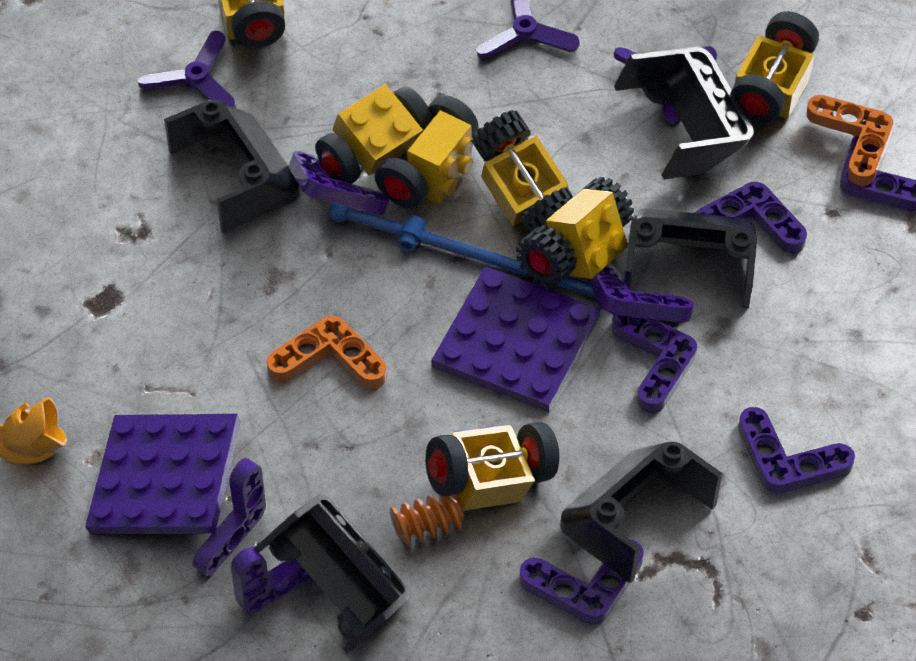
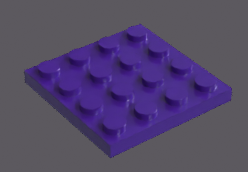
M485 266L434 354L431 365L440 371L549 412L600 317V309Z
M238 414L114 415L85 524L89 534H215L241 424Z

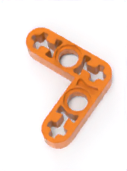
M826 95L811 97L808 101L806 112L807 119L811 123L859 137L849 162L847 176L855 185L866 186L871 184L875 179L893 127L892 117L885 112ZM851 114L857 120L855 122H847L842 116ZM871 144L876 146L878 151L867 152L863 149V146ZM862 162L867 163L864 173L858 172Z
M327 316L274 350L267 358L268 374L270 378L278 382H286L294 378L329 353L365 388L375 389L381 387L387 379L386 364L383 359L338 316ZM338 330V337L333 333ZM308 343L316 347L309 354L301 353L298 350L301 345ZM349 347H356L361 351L355 357H348L343 352ZM277 363H280L281 365L287 364V367H286V368H283L282 366L276 367V364H277ZM366 367H367L370 371H372V372H375V371L378 370V374H377V375H374L373 373L367 374V373H366Z

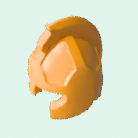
M50 397L33 405L30 411L26 410L30 407L28 402L23 403L7 417L4 425L0 424L1 458L15 464L29 465L48 459L56 453L58 448L66 445L67 438L63 430L57 426V409Z

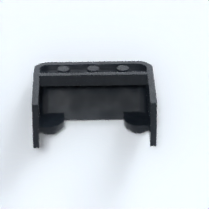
M690 47L630 55L614 85L616 91L642 88L646 97L653 103H672L692 142L678 145L661 174L664 180L708 172L746 146L753 135L752 125L713 56L703 48Z
M208 100L164 119L168 150L171 154L225 131L247 162L240 168L238 173L239 182L242 187L216 198L220 229L223 233L288 205L298 198L300 193L299 184L283 157L252 114L217 100Z
M652 208L640 209L633 215L624 277L629 290L635 247L649 248L657 243L721 249L727 250L730 255L736 258L747 259L742 308H749L757 248L756 228L752 222L744 218Z
M664 442L635 449L562 511L560 520L561 531L628 583H631L635 580L640 547L616 529L624 519V509L622 506L661 473L713 510L717 504L723 473L678 442Z
M318 494L294 511L254 547L260 553L269 546L272 555L281 562L285 560L292 563L296 560L341 611L337 616L339 622L338 629L344 637L351 640L343 648L347 654L387 620L410 597L409 590L404 582L340 509L323 494Z

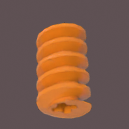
M458 494L452 495L451 498L450 496L439 495L438 501L434 496L429 495L426 497V506L420 499H415L413 510L405 502L401 504L400 513L394 506L390 507V516L395 533L399 539H403L407 546H411V535L414 534L420 543L424 542V531H428L431 537L435 539L438 527H441L445 535H448L450 524L452 523L458 531H462L464 514Z

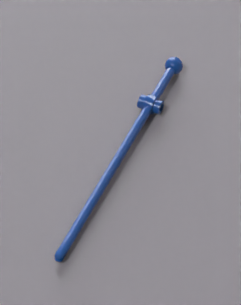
M331 203L329 208V216L335 222L342 223L351 220L398 235V245L407 251H414L417 245L424 243L522 275L528 272L526 269L521 270L519 265L522 261L425 231V220L416 215L409 216L408 220L402 224ZM567 276L557 285L597 298L589 282Z

